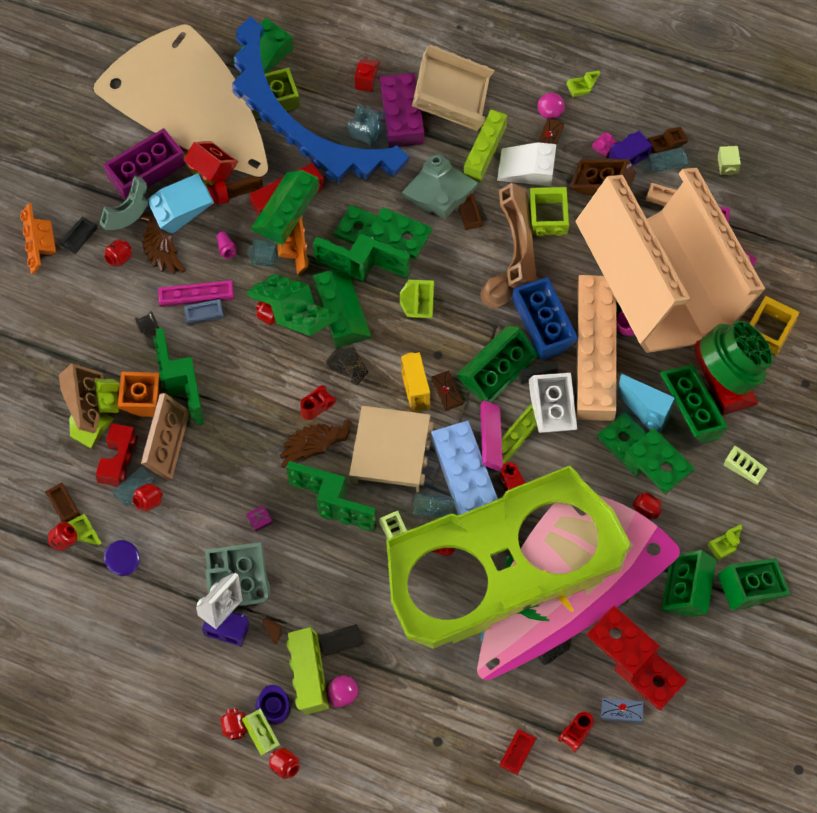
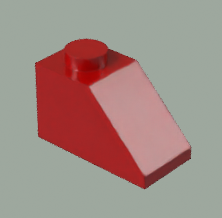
M361 59L358 62L354 76L355 89L373 91L380 61Z

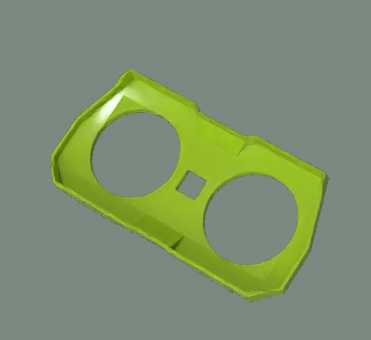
M569 465L505 492L503 498L461 515L448 514L387 539L391 604L407 639L433 649L451 641L454 644L490 629V625L507 619L513 614L562 595L568 597L602 583V579L621 572L630 549V541L614 510ZM553 503L569 504L581 509L592 519L598 532V546L592 558L584 566L569 573L554 574L534 567L524 557L518 542L519 531L526 517L541 506ZM457 548L464 550L476 557L486 571L488 577L486 595L480 605L468 615L451 620L433 618L419 610L410 598L408 579L413 566L425 554L436 549ZM508 549L516 564L497 571L491 556Z

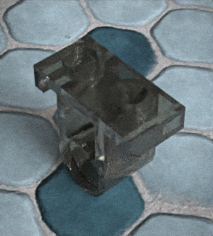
M350 345L347 349L337 347L326 360V364L330 369L351 378V383L357 386L369 373L355 347Z

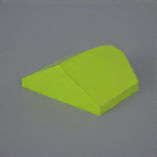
M434 280L407 281L400 292V305L407 317L433 318Z
M99 413L97 430L95 433H90L78 429L71 415L69 418L70 437L92 449L114 419L105 413Z

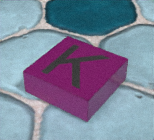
M264 505L246 514L255 532L273 524Z

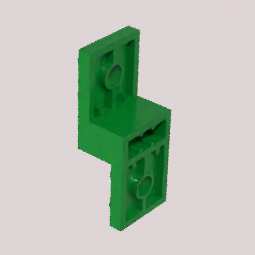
M350 205L336 228L334 237L354 244L359 234L369 235L379 242H386L391 247L405 250L410 254V258L417 260L432 233V227L384 207L376 216ZM362 225L363 229L355 230L354 226ZM405 234L412 235V238L406 240L403 238V236Z
M359 234L350 251L344 246L332 244L327 239L316 237L313 242L315 262L341 273L350 274L351 277L365 282L374 265L408 279L411 273L410 254L403 249L391 247L386 242H379L369 235Z
M278 274L270 275L265 281L253 285V288L247 290L249 298L271 305L277 325L308 336L315 334L339 319L336 311L314 304L308 284Z
M158 328L156 329L157 336L153 337L163 390L167 389L168 396L187 393L191 419H195L197 425H203L204 419L192 357L170 361L164 329Z
M626 412L597 434L596 438L635 477L643 472L665 495L694 472L695 468L655 428L646 433ZM625 434L629 437V440L621 441L619 436ZM664 464L670 465L672 470L669 472L663 471L661 466Z
M288 462L287 475L289 484L295 488L309 489L312 493L318 494L316 499L318 515L326 520H338L344 525L352 524L358 526V528L365 531L375 530L376 508L344 500L347 493L344 476L295 462Z

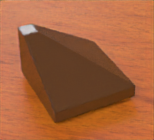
M265 617L263 618L264 628L273 643L277 644L283 634L282 626Z

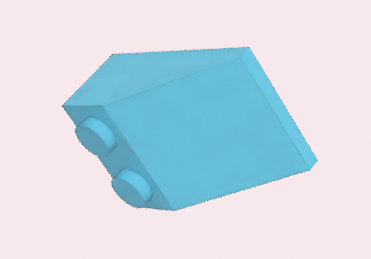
M199 173L162 188L147 199L160 229L174 234L214 203Z
M621 374L617 395L643 425L647 426L649 430L655 428L658 432L662 433L671 415L675 398Z

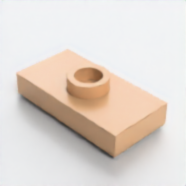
M651 183L646 201L665 206L677 190Z

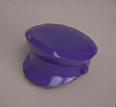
M115 541L105 550L104 562L110 572L116 575L127 576L133 573L139 565V552L128 541Z
M269 685L260 692L255 705L256 711L261 709L267 722L271 725H277L289 717L291 700L281 687Z

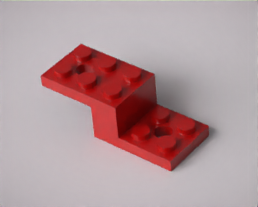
M615 606L586 635L617 663L614 671L659 711L687 683V680L657 654L660 645ZM618 630L621 633V637L618 639L612 638L610 631ZM661 678L664 685L662 687L655 686L653 679Z

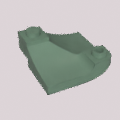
M433 155L424 163L421 172L404 189L402 197L429 214L434 212L443 219H446L453 210L457 211L459 209V205L466 201V197L469 194H472L478 188V182L455 169L446 158L441 155Z
M263 542L205 549L207 563L205 573L208 594L216 582L219 583L223 578L236 573L239 575L243 600L238 606L264 603L269 599L271 591L266 574ZM260 589L264 592L262 597L258 595Z

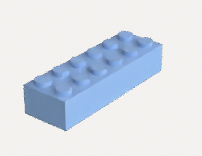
M469 421L431 431V442L458 515L498 500L486 466L483 465L482 456Z

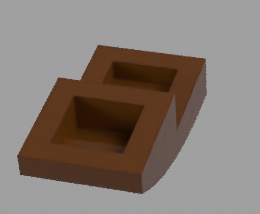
M681 127L667 129L663 135L647 139L652 144L651 153L653 156L674 150L689 141Z

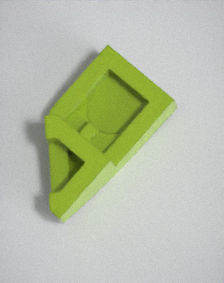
M600 71L586 72L584 77L568 79L566 84L572 97L589 94L600 75Z
M85 513L67 522L75 528L77 541L98 546L102 544Z
M741 524L729 529L726 534L708 543L707 546L718 561L735 553L740 543Z

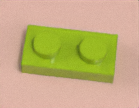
M261 709L242 718L260 755L280 745Z

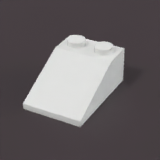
M538 142L502 148L497 181L551 187L556 144Z
M571 373L533 375L529 379V388L539 433L577 430Z
M234 573L223 578L219 583L216 582L211 587L210 593L206 597H202L197 603L198 616L215 629L243 601L239 575Z

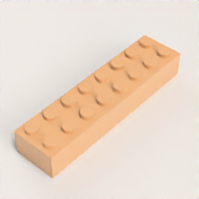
M579 275L577 286L576 420L614 421L616 415V297L604 276Z

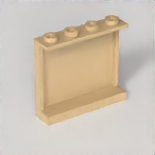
M429 45L423 53L412 106L478 131L485 121V117L482 114L489 79L494 70L485 65L475 63L470 59H465L454 53L442 50L437 46Z
M362 406L349 474L350 483L358 484V479L412 486L416 487V492H419L420 486H424L425 474H422L423 468H427L428 457L425 456V453L430 450L431 439H428V435L433 431L434 422H430V414Z

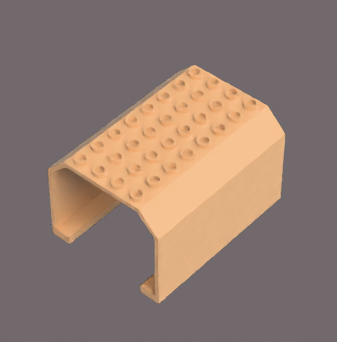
M697 168L682 169L679 175L683 183L662 211L646 219L624 176H607L575 221L634 334L646 353L694 346L697 340L702 339L705 334L718 324L732 325L738 321L765 290L764 285Z

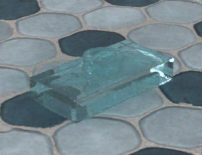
M683 147L648 155L653 173L688 166V159Z
M141 466L112 492L127 507L133 501L134 491L147 483L153 484L155 479Z
M416 493L413 513L439 518L453 514L454 499Z

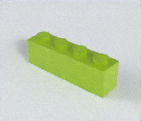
M490 109L465 162L464 174L476 182L481 183L507 127V114Z
M308 627L288 633L287 648L291 652L292 658L289 663L291 670L294 671L292 683L297 691V698H295L297 709L305 715L329 709L317 632Z

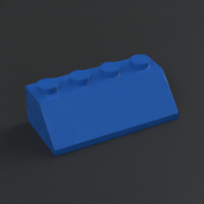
M548 277L513 289V303L541 361L560 355L578 341L572 324Z

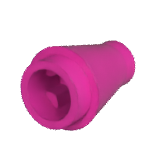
M226 232L218 233L216 238L220 255L225 259L233 258L237 253V246L228 237Z

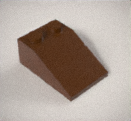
M583 159L579 161L569 188L576 192L594 196L607 176L623 175L628 186L631 188L636 172L629 159Z

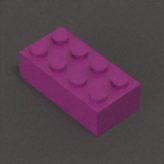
M415 73L380 77V91L389 148H393L395 145L403 147L424 144L421 109L412 106L417 85Z
M163 128L103 164L106 177L124 200H126L129 196L134 176L141 177L146 182L148 188L186 165V162L184 161V152Z

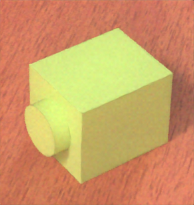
M738 146L719 148L718 163L720 175L732 176L739 173L741 163Z

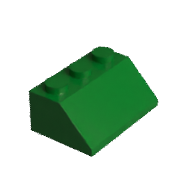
M703 550L679 554L678 558L668 568L661 610L689 617L707 615L716 559Z

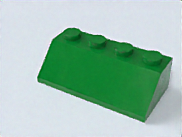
M303 170L287 172L250 228L251 231L284 245L319 190L318 177Z
M330 270L313 275L314 287L321 307L336 311L339 316L338 320L328 325L335 349L371 339V334L350 274Z
M507 325L457 373V376L466 389L479 400L491 403L520 375V370L526 369L539 355L521 327Z
M693 364L661 371L660 375L672 397L675 398L674 400L694 437L702 443L719 440L728 426Z

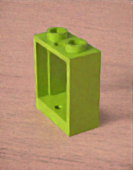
M567 187L530 188L529 203L532 235L562 236L568 234ZM562 203L563 221L536 222L535 204Z

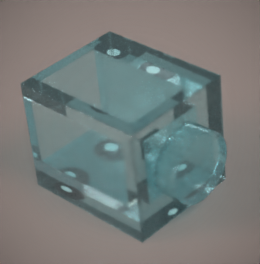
M254 239L252 246L248 248V257L251 258V264L273 267L277 253L276 242Z

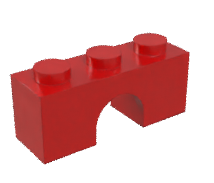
M111 423L106 442L109 449L117 450L118 453L111 459L100 458L95 474L98 483L121 487L122 481L126 480L127 464L131 463V450L133 446H136L138 439L133 427Z

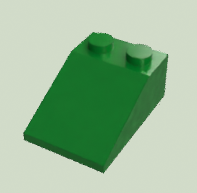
M265 18L260 23L264 27V35L260 38V57L264 74L268 73L293 50L292 36L268 18Z
M776 558L730 564L717 574L731 611L747 609L790 595Z

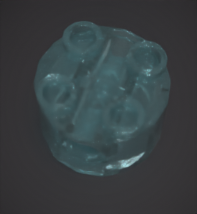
M358 104L355 109L354 118L350 119L347 125V129L350 130V138L372 146L371 143L374 144L381 133L383 126L380 124L381 121L385 120V114L367 105Z

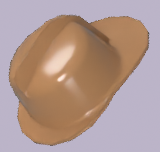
M507 273L492 277L482 288L480 293L481 300L486 306L498 308L512 299L514 288L508 286Z

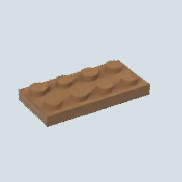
M166 393L159 394L141 464L165 480H172L190 411Z

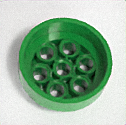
M736 321L732 325L718 324L705 334L700 342L701 354L709 371L719 383L736 394H748L762 384L766 378V369L773 362L772 352L765 338L756 328L744 321Z

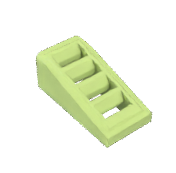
M736 446L733 447L724 462L725 467L758 485L767 471L766 467ZM742 461L745 462V464L743 465V467L740 466V463H741ZM749 465H751L752 468L748 472L746 469ZM758 469L759 472L757 473V475L753 476L752 474L754 473V471Z
M398 511L379 519L387 539L407 531ZM393 520L396 521V523L393 525L388 526L387 524L388 522H391ZM399 527L400 530L391 533V529Z

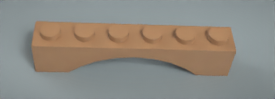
M511 183L499 190L500 206L509 222L514 242L513 259L507 269L508 286L516 288L537 281L527 190Z

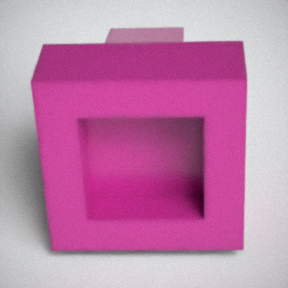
M603 132L592 144V148L604 157H607L611 146L617 141L609 133Z

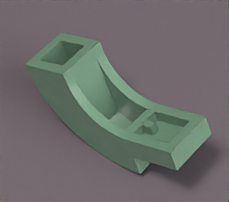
M134 176L127 199L116 207L104 206L99 224L105 230H117L127 227L143 214L148 204V201L143 196L147 190L146 182L141 177Z

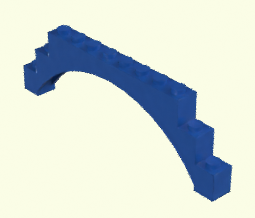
M250 16L236 30V40L244 47L234 56V66L242 74L232 82L233 94L239 99L242 98L251 110H256L259 113V117L264 122L268 121L275 132L284 135L286 141L292 146L295 145L302 156L311 159L317 169L321 168L329 180H334L338 184L352 169L357 177L367 180L380 166L385 174L391 175L394 178L408 164L409 156L397 145L393 148L379 150L351 148L323 139L296 122L278 102L265 77L260 57V38L264 35V27Z

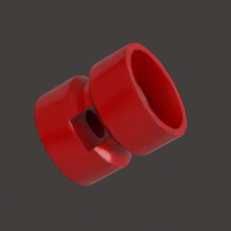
M224 180L216 181L213 185L210 183L205 184L214 201L209 207L214 206L215 203L219 205L229 203Z

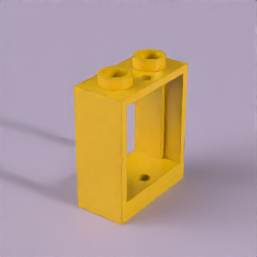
M765 296L749 324L755 327L763 312L787 323L778 341L762 334L771 352L778 355L800 312Z
M420 352L407 353L401 356V374L411 412L416 413L430 410V390Z

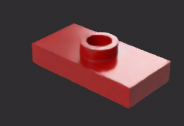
M518 729L499 767L518 776L536 741V737Z

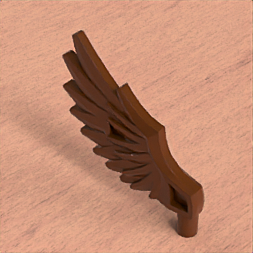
M142 214L140 220L147 222L146 232L142 240L144 244L142 248L145 250L144 254L148 255V261L153 262V267H156L158 264L162 272L164 271L165 264L172 274H175L174 267L184 273L186 270L176 256L178 250L173 244L172 234L160 229L154 215Z
M344 420L342 427L331 426V428L326 424L310 425V428L303 427V431H296V435L289 436L291 441L283 444L284 448L288 449L280 454L281 459L287 457L281 464L282 468H285L289 461L295 462L303 457L308 459L313 455L323 454L330 445L346 441L352 422Z

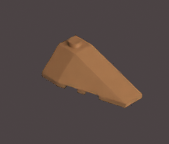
M72 363L59 374L60 389L77 428L95 433L100 416L98 413L95 379H104V376L101 372Z

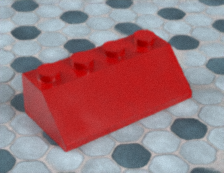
M701 339L697 340L694 353L722 416L758 405L753 390L748 394L740 395L731 392L717 381L703 360L700 350Z

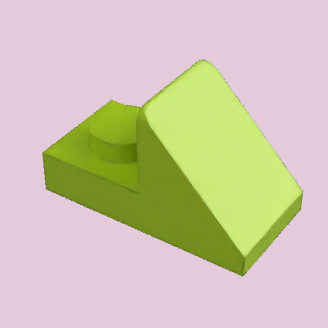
M95 379L99 413L119 412L117 391L120 383L115 379Z

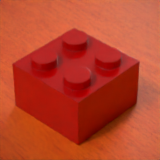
M212 141L193 142L184 158L190 169L201 173L202 178L209 182L228 180L238 163L236 159Z

